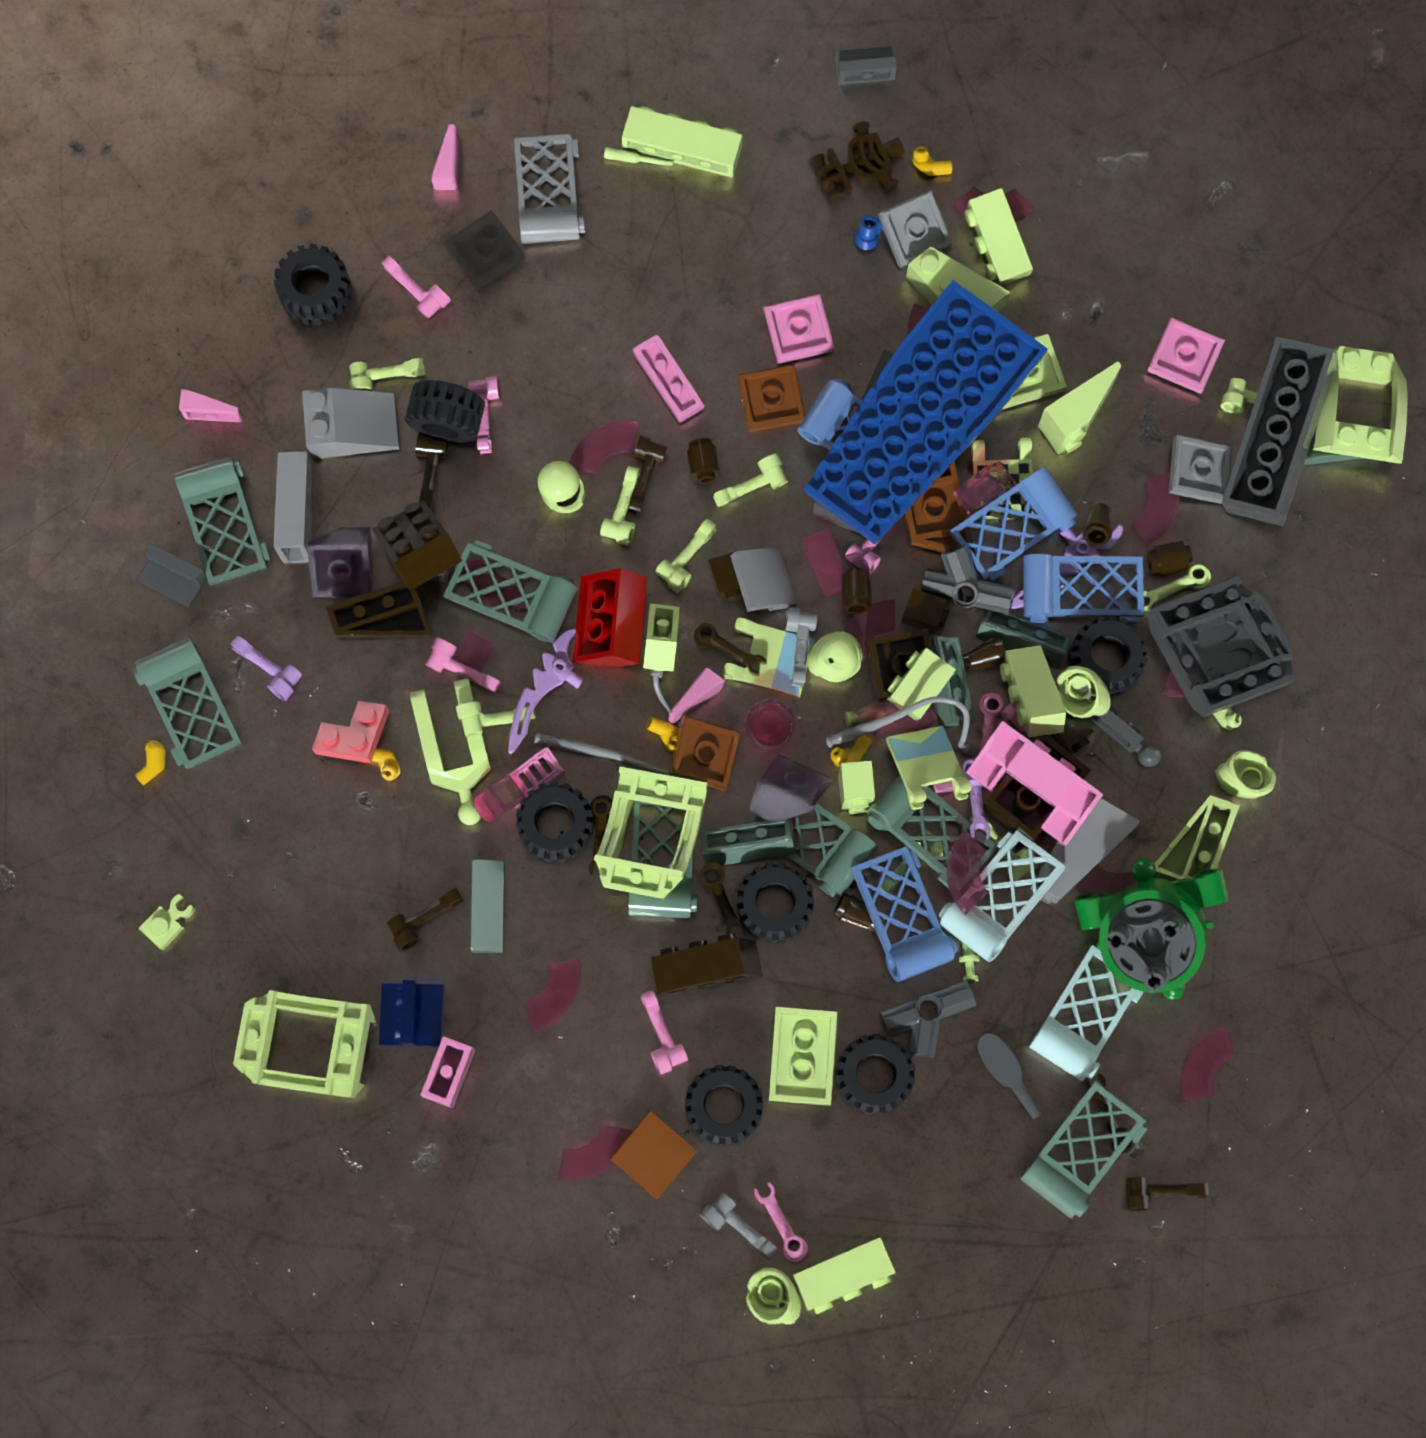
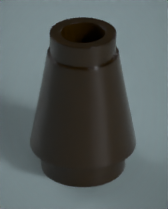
M1096 503L1092 506L1082 530L1085 540L1094 546L1106 544L1112 536L1109 507L1104 503Z
M992 637L967 653L962 654L967 670L970 671L1000 666L1005 661L1006 651L1001 637L995 640Z
M844 893L833 912L835 916L839 917L838 921L873 932L875 927L865 903L854 894L850 896Z

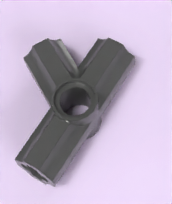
M966 545L951 547L940 554L947 572L931 568L926 569L921 588L923 592L953 601L962 608L974 606L1005 614L1010 613L1015 595V587L981 580L976 574ZM962 586L971 587L975 595H965L962 591Z
M966 980L881 1012L880 1016L885 1031L890 1037L911 1031L908 1048L911 1055L935 1058L940 1019L975 1007L976 1002L971 987ZM923 1002L934 1004L936 1015L929 1018L922 1015L920 1004Z

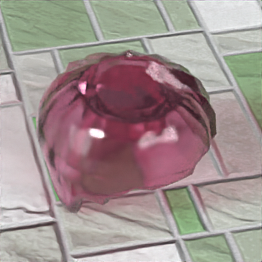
M769 698L752 705L745 715L743 727L747 738L755 747L762 750H776L786 745L792 739L795 733L796 722L789 707L777 699Z

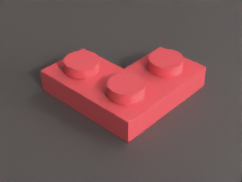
M358 701L349 727L321 722L312 750L317 755L371 763L389 714L388 707L383 704Z

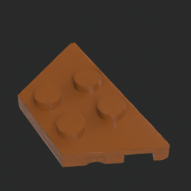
M955 462L947 468L904 514L911 545L938 552L958 546L949 531L968 518ZM967 526L959 531L965 542L973 544L970 527Z

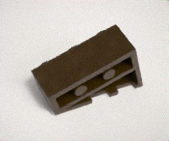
M403 581L326 606L334 633L338 638H433L417 588L409 591Z
M735 933L718 936V942L707 944V940H700L689 943V949L679 951L678 947H670L660 950L661 955L651 957L657 994L672 995L703 989L706 986L722 982L725 984L734 983L735 979L748 976L753 977V979L763 977L756 941L736 937Z

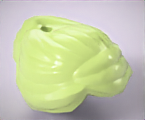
M844 631L829 633L813 645L808 655L807 664L809 671L815 676L830 682L845 681L859 671L863 659L862 647L852 634Z
M1069 666L1059 674L1056 685L1067 713L1074 717L1086 718L1093 715H1104L1108 712L1111 701L1110 693L1106 684L1096 672L1082 666Z
M1247 750L1233 753L1225 763H1221L1215 770L1217 783L1225 792L1247 799H1255L1267 795L1274 789L1277 780L1275 772L1268 766L1265 757Z
M763 1268L751 1275L747 1283L746 1302L753 1315L760 1321L768 1324L794 1323L800 1316L801 1304L798 1292L790 1278L775 1268Z

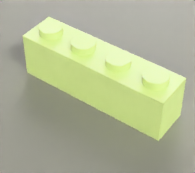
M631 106L622 134V148L733 178L742 148V134H738L737 131L731 128L719 129L711 127L703 121L692 122L684 120L676 114L669 113L664 115L657 113L649 107L641 106L637 108Z

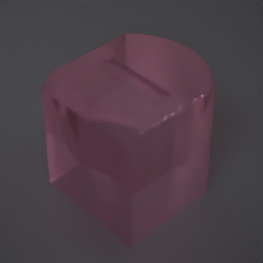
M507 774L481 791L474 798V805L479 815L484 820L492 823L512 811L526 797L510 775Z

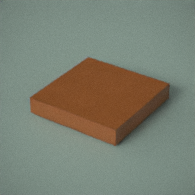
M795 364L737 375L748 433L799 424L806 416Z
M686 715L682 716L668 775L707 782L708 787L726 791L741 732Z
M648 1110L609 1159L658 1200L697 1150L653 1112Z

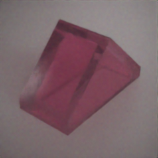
M999 461L985 466L956 489L953 494L968 515L972 516L1016 486L1017 483L1002 462Z

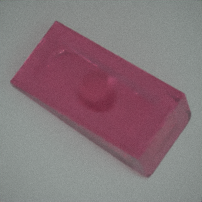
M829 529L803 538L801 540V547L824 598L842 591L841 576L846 573V570Z

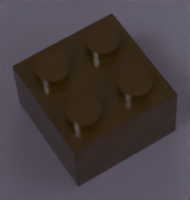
M928 628L871 638L864 642L874 700H884L889 697L891 692L887 690L897 675L900 677L905 675L909 669L905 664L915 651L920 653L925 648L932 651Z

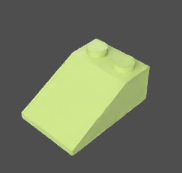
M1118 361L1044 409L1038 429L1057 455L1065 450L1070 453L1083 443L1081 440L1087 434L1089 426L1119 373L1121 364Z

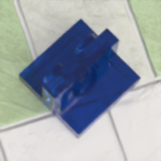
M403 980V984L382 983L379 1046L439 1047L443 1031L444 985L418 984L415 980Z

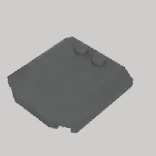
M1239 577L1156 606L1148 612L1151 634L1192 709L1203 717L1289 685L1295 680V673L1292 674L1291 660L1294 658L1293 647L1265 597L1257 591L1252 593L1241 584L1243 580Z

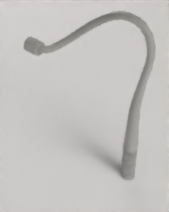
M652 669L650 675L653 677L654 690L661 704L670 715L672 708L659 686V678H662L663 671ZM680 720L675 722L678 728L680 727ZM536 733L535 745L610 758L653 773L668 775L669 770L654 767L614 750L541 733Z
M946 696L922 699L891 714L826 737L828 747L833 748L888 725L924 705L943 702L957 706L963 713V729L958 747L969 758H973L978 752V749L969 741L965 742L970 724V715L967 707L959 700Z

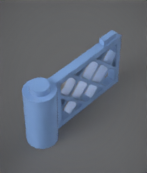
M841 379L828 380L797 428V432L808 442L818 446L822 445L831 450L834 444L832 440L837 433L843 432L846 427L842 426L845 419L847 425L849 423L850 411L854 406L859 408L863 400L851 393L850 386Z
M1043 466L954 527L949 533L958 545L967 546L975 571L980 578L984 580L988 577L992 582L1006 572L1003 566L1059 528L1063 533L1075 525L1077 522L1074 517L1078 513L1046 466ZM1018 491L1026 501L1024 512L1008 509L1010 496ZM1005 500L1004 507L997 506ZM988 511L1003 512L1000 528L985 525ZM1007 514L1023 516L1021 532L1005 529ZM981 517L980 524L973 523L975 520ZM1028 518L1039 520L1045 531L1039 535L1025 533ZM967 526L978 528L977 544L965 542L959 531ZM984 530L999 533L997 548L981 545ZM1004 534L1020 537L1016 551L1002 550ZM1025 538H1027V539H1032V540H1030L1029 542H1027L1026 544H1024V539H1025ZM970 548L976 549L975 555ZM980 550L996 553L994 566L987 571L979 562ZM1001 554L1007 555L1006 558L1000 561Z
M1029 554L1023 556L1024 617L1030 618L1031 623L1048 622V617L1052 616L1108 617L1113 615L1119 617V621L1123 617L1128 620L1127 623H1137L1138 617L1144 616L1143 557L1052 556L1049 554ZM1059 564H1071L1079 573L1068 583L1060 575ZM1079 564L1087 565L1084 568H1082ZM1092 564H1101L1109 572L1099 583L1086 572ZM1109 564H1118V565L1115 566L1114 568H1112ZM1122 564H1135L1136 577L1129 583L1116 572ZM1081 575L1094 586L1084 598L1071 586ZM1111 575L1124 586L1114 598L1101 586ZM1135 581H1136V591L1131 587V585H1132ZM1060 583L1064 586V588L1061 591ZM1066 590H1069L1080 601L1073 609H1060V596ZM1096 590L1109 601L1103 609H1095L1086 601ZM1128 590L1136 598V609H1124L1116 600ZM1083 604L1087 609L1078 608ZM1111 605H1113V606H1114L1115 608H1117V609H1108V608H1109Z
M907 846L850 868L885 951L888 970L896 982L953 961L954 953L957 952V946L952 936H947L941 929L917 871L918 868L922 867L917 854L909 851ZM901 855L906 865L903 876L888 870L892 859ZM886 861L884 868L877 865ZM872 868L881 872L876 887L865 882L862 870ZM886 875L901 882L895 896L881 890ZM905 884L915 888L918 898L915 905L900 898ZM878 895L893 901L888 915L877 911L875 901ZM897 904L912 910L907 924L892 918ZM917 912L928 918L932 929L922 932L912 927ZM890 923L905 930L901 941L892 945L886 933ZM909 932L915 934V936L907 938Z

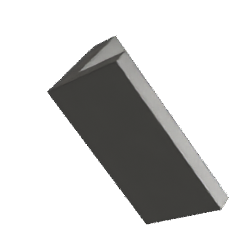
M892 46L835 51L838 85L895 80L897 63L896 56L893 57Z
M150 543L144 552L149 560L137 581L190 608L207 579L202 569Z

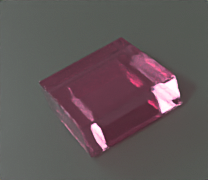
M467 630L453 657L481 672L495 645Z

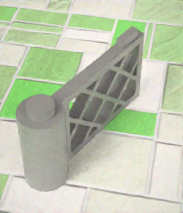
M571 134L514 138L522 244L580 240L579 234L585 233L584 216H578L573 161L574 157H579L578 140L572 139ZM555 144H566L567 150L559 158L549 151ZM533 146L539 152L529 160L521 154V147ZM544 155L554 162L546 172L535 165ZM559 166L569 173L562 183L551 177ZM530 169L541 176L532 186L523 180V176ZM546 180L556 187L548 197L537 190ZM562 192L571 199V205L558 206L552 201ZM532 194L543 201L538 208L525 209V202Z

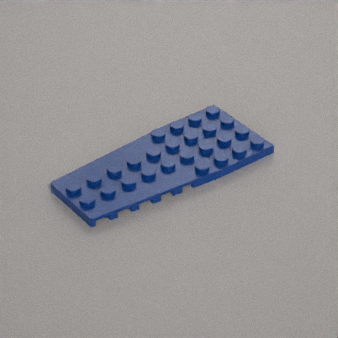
M952 280L900 344L881 372L877 382L871 387L858 410L850 418L848 425L841 435L838 436L825 459L821 461L810 481L805 485L804 492L870 542L877 544L995 419L1045 356L1048 348Z

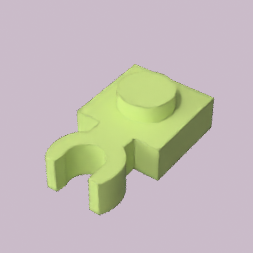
M180 894L173 897L168 911L160 906L139 927L161 950H164L184 929L178 922L182 918L190 917L195 911L192 905H189L184 911H179L178 905L184 899Z

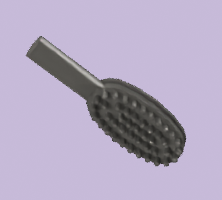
M992 1033L982 1035L977 1042V1050L985 1067L1001 1085L1013 1090L1034 1120L1043 1112L1021 1082L1023 1077L1022 1070L1015 1055L997 1035Z

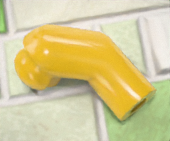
M921 146L913 151L912 162L914 166L926 176L952 174L951 160L934 161L929 156L928 149Z
M651 716L646 724V730L660 735L665 748L673 753L679 728L669 722Z
M863 735L856 740L852 748H834L830 754L833 764L840 767L841 763L862 761L873 740Z
M156 740L149 741L146 744V765L134 774L143 786L161 773L166 766L165 747Z
M376 747L372 761L378 763L382 772L381 775L385 780L391 781L396 779L400 774V765L394 752Z

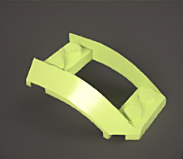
M1336 347L1335 353L1338 362L1316 426L1313 450L1401 464L1403 462L1407 426L1408 393L1407 380L1395 356L1391 353L1352 347ZM1339 378L1392 386L1390 429L1336 421Z
M620 766L617 791L615 790L608 823L598 853L594 857L600 872L599 876L604 888L664 899L685 875L696 842L708 783ZM634 801L686 810L679 843L670 869L618 859L628 830Z
M269 990L264 996L260 998L255 997L244 1003L233 1065L241 1073L248 1076L254 1084L354 1098L365 1086L360 1083L370 1022L376 1023L371 1005ZM277 1009L337 1018L326 1078L266 1069Z

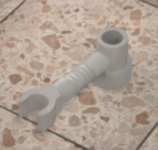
M787 607L785 631L797 632L796 655L791 686L803 687L806 681L809 631L816 630L817 614L800 612V608Z
M722 1192L711 1206L707 1204L699 1215L712 1228L718 1231L725 1222H728L741 1235L746 1237L768 1260L779 1250L732 1210L736 1203L725 1193Z

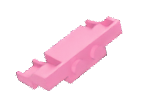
M1002 721L966 774L989 791H992L1005 772L1055 808L1041 826V829L1064 846H1067L1103 797V793L1074 773L1076 767L1067 760L1061 758L1058 762L1050 756L1051 749L1037 739L1032 743Z

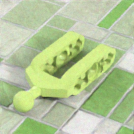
M469 678L455 681L454 686L459 705L475 702ZM425 689L410 692L430 781L433 785L458 792L462 804L458 810V817L462 823L474 825L481 819L482 810L477 803L473 802L471 789L491 770L483 734L467 737L473 765L445 771Z

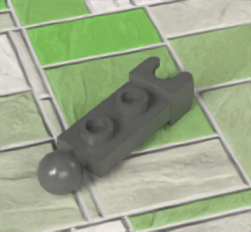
M1111 705L1106 714L1088 717L1129 752H1137L1138 760L1142 765L1153 767L1160 762V749L1154 744L1143 743L1142 740L1144 738L1140 735L1141 731L1130 721L1124 722L1116 715L1117 711Z

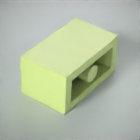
M650 604L643 668L655 671L674 670L680 607Z
M925 648L920 653L915 651L905 664L909 668L903 677L897 675L887 690L891 694L887 700L899 709H903L922 699L935 697L940 693L956 669L928 648ZM932 703L924 705L907 715L917 721L922 718Z
M872 761L841 763L838 773L841 810H848L849 814L866 813L867 808L873 804L875 799Z

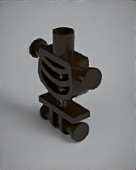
M862 121L853 126V131L857 132L858 137L851 139L848 143L847 163L840 164L833 148L827 149V159L830 163L828 165L824 161V153L811 157L809 164L811 166L814 165L816 178L824 179L820 186L822 190L827 191L829 195L827 200L829 202L839 200L844 195L843 191L846 196L852 194V185L846 176L850 173L863 185L872 186L881 181L885 192L893 190L899 181L897 178L893 179L890 175L893 169L890 159L904 154V148L900 139L897 137L882 144L876 132L869 134V122ZM864 146H868V154L866 155L864 153ZM858 148V158L853 159L852 153ZM840 184L841 187H842V189H843V191H842V190H839L838 187H837V185Z

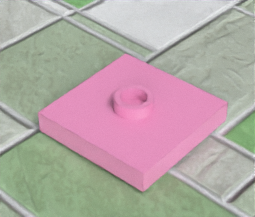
M820 294L764 307L763 311L777 364L834 351L835 347Z
M1171 317L1147 371L1201 394L1225 340Z

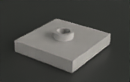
M931 190L877 214L899 268L908 265L930 246L939 251L953 245Z
M1176 435L1173 438L1168 493L1222 504L1230 479L1232 446Z

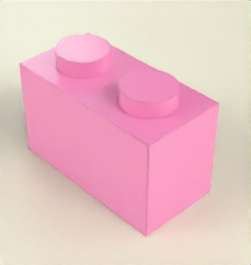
M443 1036L420 1096L453 1109L476 1050L471 1046Z

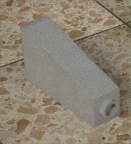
M289 448L286 452H278L274 548L283 563L313 562L312 460L308 452L300 448Z
M1100 799L1067 846H1064L1058 840L1056 841L1050 855L1065 865L1066 869L1040 900L1047 904H1050L1051 901L1057 904L1138 826L1140 820ZM1044 862L1036 878L1048 877L1055 867L1048 862ZM1036 884L1037 890L1042 884Z

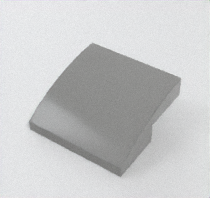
M781 549L736 551L731 555L747 612L766 608L769 611L798 605Z

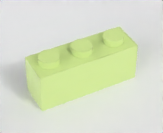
M1000 188L969 200L968 210L964 211L969 227L974 226L978 235L975 238V243L979 253H984L988 261L985 269L990 281L995 280L997 285L1003 286L1030 276L1033 267L1003 189Z
M1041 645L1007 650L1005 652V661L1000 665L1002 680L1008 682L1010 702L1017 706V720L1020 727L1024 726L1028 738L1064 732L1066 710Z
M881 1237L792 1276L807 1311L814 1309L815 1313L818 1314L832 1308V1300L843 1296L846 1302L862 1295L860 1288L871 1283L874 1289L890 1283L891 1279L889 1276L896 1272Z

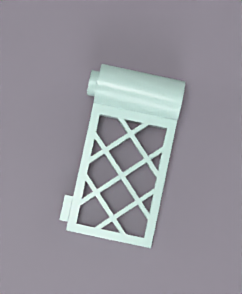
M1018 830L1013 835L1008 832L997 845L1001 850L959 901L953 904L951 902L947 903L939 914L941 918L940 925L987 962H991L999 955L1007 939L1066 869L1065 865ZM1018 841L1028 847L1029 858L1012 860L1011 850ZM1033 852L1040 857L1033 858ZM1048 862L1055 867L1048 877H1035L1034 863ZM1030 864L1032 879L1014 881L1012 866ZM1008 867L1010 882L992 884L991 874L996 868ZM988 879V884L983 885L984 882ZM1036 884H1042L1037 890ZM1032 885L1033 896L1029 901L1016 902L1015 887ZM1011 887L1012 903L995 905L993 890ZM989 890L990 905L977 907L970 901L976 892ZM1023 907V908L1020 910V912L1017 913V908ZM1013 908L1014 919L1005 928L996 921L995 910ZM991 911L992 917H990L985 912Z
M1093 945L1089 948L1029 1046L1030 1049L1080 1081H1083L1085 1077L1090 1080L1100 1066V1063L1096 1061L1099 1053L1131 1000L1137 1003L1143 994L1142 991L1133 988L1126 992L1117 993L1114 975L1110 972L1105 962L1106 974L1091 976L1088 963L1092 956L1104 962L1100 949ZM1084 971L1086 978L1079 979ZM1108 978L1112 994L1096 997L1092 981ZM1087 982L1091 999L1076 1002L1072 990L1075 984ZM1069 995L1070 1003L1064 1004ZM1120 997H1125L1124 1000H1123V1002H1122L1121 1005H1120L1119 998H1120ZM1114 999L1117 1012L1112 1017L1102 1019L1098 1002ZM1093 1003L1097 1020L1081 1023L1077 1006ZM1072 1007L1076 1024L1064 1026L1054 1018L1059 1010ZM1110 1022L1105 1030L1103 1023ZM1098 1024L1101 1038L1096 1046L1085 1039L1082 1027ZM1072 1029H1077L1078 1034L1072 1031Z

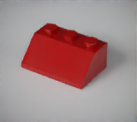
M618 568L580 577L573 663L614 667L640 664L647 576Z

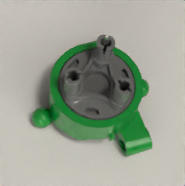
M1139 858L1133 862L1131 872L1138 882L1131 884L1124 891L1114 893L1094 892L1078 896L1074 899L1082 930L1100 928L1099 942L1096 944L1097 949H1100L1106 966L1119 981L1135 990L1148 993L1162 992L1166 998L1176 1000L1184 994L1185 983L1199 969L1208 948L1209 928L1214 927L1213 920L1206 919L1202 908L1222 904L1229 900L1222 869L1215 868L1199 872L1184 879L1167 881L1162 878H1153L1156 873L1153 861L1148 858Z

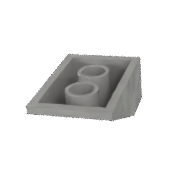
M342 388L302 391L306 446L311 459L399 449L394 393Z

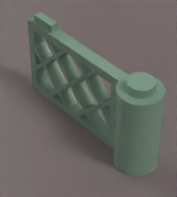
M232 456L175 473L176 485L183 500L209 585L211 586L267 568L266 561L271 559L266 543H259L240 482V478L244 477L240 461H234ZM236 492L239 503L234 513L220 506L225 495ZM217 498L215 503L209 501ZM204 502L213 508L204 522L194 516L192 506ZM217 509L231 516L224 531L210 525ZM241 509H242L244 518L238 515L239 512L241 511ZM236 519L247 524L248 531L243 540L228 534ZM197 523L203 525L200 532ZM207 528L221 534L214 550L205 546L202 541ZM226 537L240 544L233 559L218 552ZM250 537H251L253 546L247 543V541L249 540ZM244 547L255 551L258 563L245 566L237 562ZM205 550H207V551H209L210 553H212V554L210 555L209 559H208V557H207V554H206V551H205ZM216 556L230 562L225 573L213 576L210 566ZM235 565L240 567L239 569L232 570Z
M475 540L474 544L467 543L461 556L462 562L457 565L444 593V598L524 630L540 640L553 643L578 589L573 584L574 580L558 573L557 577L549 576L491 552L492 546ZM471 552L482 556L486 566L470 572L467 561ZM488 559L496 563L490 565ZM503 565L509 567L514 578L497 583L492 570ZM465 568L467 574L461 576L463 569ZM489 571L494 585L478 591L472 577ZM516 571L521 572L523 574L517 576ZM533 577L541 581L537 591L525 595L520 584L521 580ZM467 579L470 580L475 593L465 597L453 593L457 583ZM517 583L521 597L505 603L500 588ZM497 590L502 604L493 608L484 606L480 596ZM477 598L479 604L471 600ZM533 598V601L529 606L527 600ZM524 601L528 612L522 622L511 617L508 607ZM504 609L505 612H506V615L503 614V613H500V612H498V611Z
M191 636L135 662L137 668L132 670L138 684L140 686L145 684L176 747L171 749V753L178 767L184 765L188 770L242 744ZM198 672H201L205 680L201 693L185 688L189 677ZM183 680L181 686L175 685V683ZM167 687L179 690L173 706L162 703L157 692ZM207 689H209L212 697L205 695ZM183 692L199 697L193 713L178 708ZM203 699L216 703L218 709L214 720L198 715ZM165 708L171 710L170 716H168ZM176 712L192 717L186 733L175 730L172 725ZM220 715L222 716L225 724L218 722ZM196 718L212 723L206 740L191 735ZM216 726L228 729L233 739L223 745L211 742ZM178 735L184 736L182 744ZM189 738L204 743L201 755L192 760H189L185 752ZM209 745L216 747L215 749H212L207 752Z
M899 775L868 808L869 823L877 830L890 831L940 874L938 880L951 891L954 888L960 891L997 850V845L990 839L987 840L986 836L978 829L975 831V840L973 841L967 835V833L970 834L971 823L928 786L922 788L926 793V800L929 799L938 807V816H923V808L913 810L909 804L907 790ZM917 811L918 816H912ZM906 822H918L920 836H909L901 827ZM924 822H939L941 836H926ZM945 822H956L961 827L962 836H947ZM926 842H942L943 856H932L927 851ZM947 842H962L964 856H949ZM968 842H979L987 851L983 856H970ZM950 862H965L966 875L961 880L951 872ZM971 862H977V863L971 868Z
M779 777L745 824L756 822L760 815L773 814L774 819H777L776 813L794 810L796 826H793V831L798 832L800 845L796 847V852L801 851V858L796 854L787 855L786 857L821 882L819 888L831 897H834L835 894L842 896L855 879L850 868L868 861L878 846L869 837L851 828ZM781 788L792 794L793 805L775 808L774 797ZM796 798L799 799V800H800L801 802H803V803H802V804H796ZM771 802L772 808L766 809V807ZM798 809H813L816 811L818 822L800 825ZM820 815L826 818L828 821L821 822ZM835 825L844 831L838 840L824 842L822 827ZM819 827L821 843L803 846L801 830ZM826 847H832V848L829 850V852L826 854L825 848H826ZM822 848L823 860L815 869L805 861L804 851Z
M635 801L632 843L633 862L644 864L648 861L651 865L658 866L651 857L662 847L673 857L675 856V851L667 842L678 833L681 834L684 822L678 825L669 815L674 808L668 807L664 810L660 805ZM641 805L654 806L661 814L648 824L640 816ZM665 817L675 830L662 839L653 827ZM640 822L645 827L642 831H640ZM649 831L658 840L659 844L646 853L639 845V839ZM638 851L643 855V858L640 859L639 861H638ZM693 852L686 869V881H680L664 899L629 893V916L690 918L691 913H697V894H691ZM673 859L663 868L670 869Z
M1095 1080L1046 1146L1029 1165L1020 1180L1068 1217L1072 1218L1075 1214L1081 1217L1091 1203L1087 1200V1197L1130 1141L1137 1144L1148 1130L1143 1125L1147 1119ZM1096 1091L1107 1098L1109 1111L1091 1113L1089 1100ZM1112 1103L1120 1109L1113 1110ZM1086 1105L1087 1113L1079 1114L1083 1107ZM1127 1113L1137 1121L1130 1131L1116 1132L1114 1115ZM1110 1115L1112 1133L1094 1135L1092 1117ZM1088 1118L1090 1135L1072 1137L1070 1124L1073 1120ZM1067 1130L1068 1138L1060 1139L1063 1133ZM1125 1136L1118 1145L1117 1137ZM1113 1138L1114 1152L1108 1156L1097 1157L1095 1140ZM1091 1140L1093 1157L1075 1159L1073 1142ZM1069 1143L1071 1160L1058 1161L1049 1152L1055 1144ZM1106 1161L1099 1170L1098 1162ZM1094 1162L1096 1175L1089 1184L1077 1175L1076 1164ZM1065 1165H1072L1073 1172Z

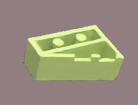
M931 246L908 264L906 278L931 306L952 280L997 312L1007 305L1010 295L1008 290Z
M1210 795L1161 857L1154 863L1156 873L1153 878L1174 881L1193 876L1205 870L1217 868L1240 805Z

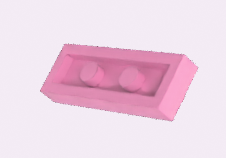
M658 334L633 348V354L679 423L704 409L703 402Z

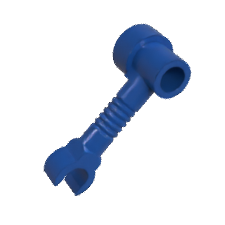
M870 215L864 216L861 219V224L857 228L855 235V244L859 248L871 250L876 247L879 234L883 230L880 220Z

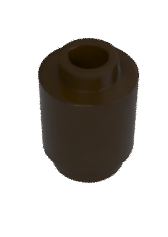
M709 438L694 439L689 442V449L687 450L691 478L698 481L699 484L712 483L720 475L716 446L712 444V440Z
M1182 540L1153 546L1152 550H1147L1146 552L1151 574L1158 573L1159 575L1188 570L1189 563L1193 562L1191 548L1189 545L1185 546Z
M862 568L848 569L841 576L842 604L845 606L847 613L864 614L869 611V606L872 604L871 575Z

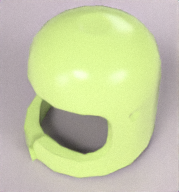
M552 461L540 470L537 478L538 489L544 503L551 510L559 513H572L584 505L585 487L577 470L570 463ZM580 485L578 499L573 504L567 507L557 504V502L570 499L577 492Z

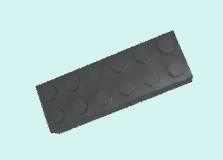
M1276 336L1222 500L1226 512L1284 527L1338 362L1335 349Z

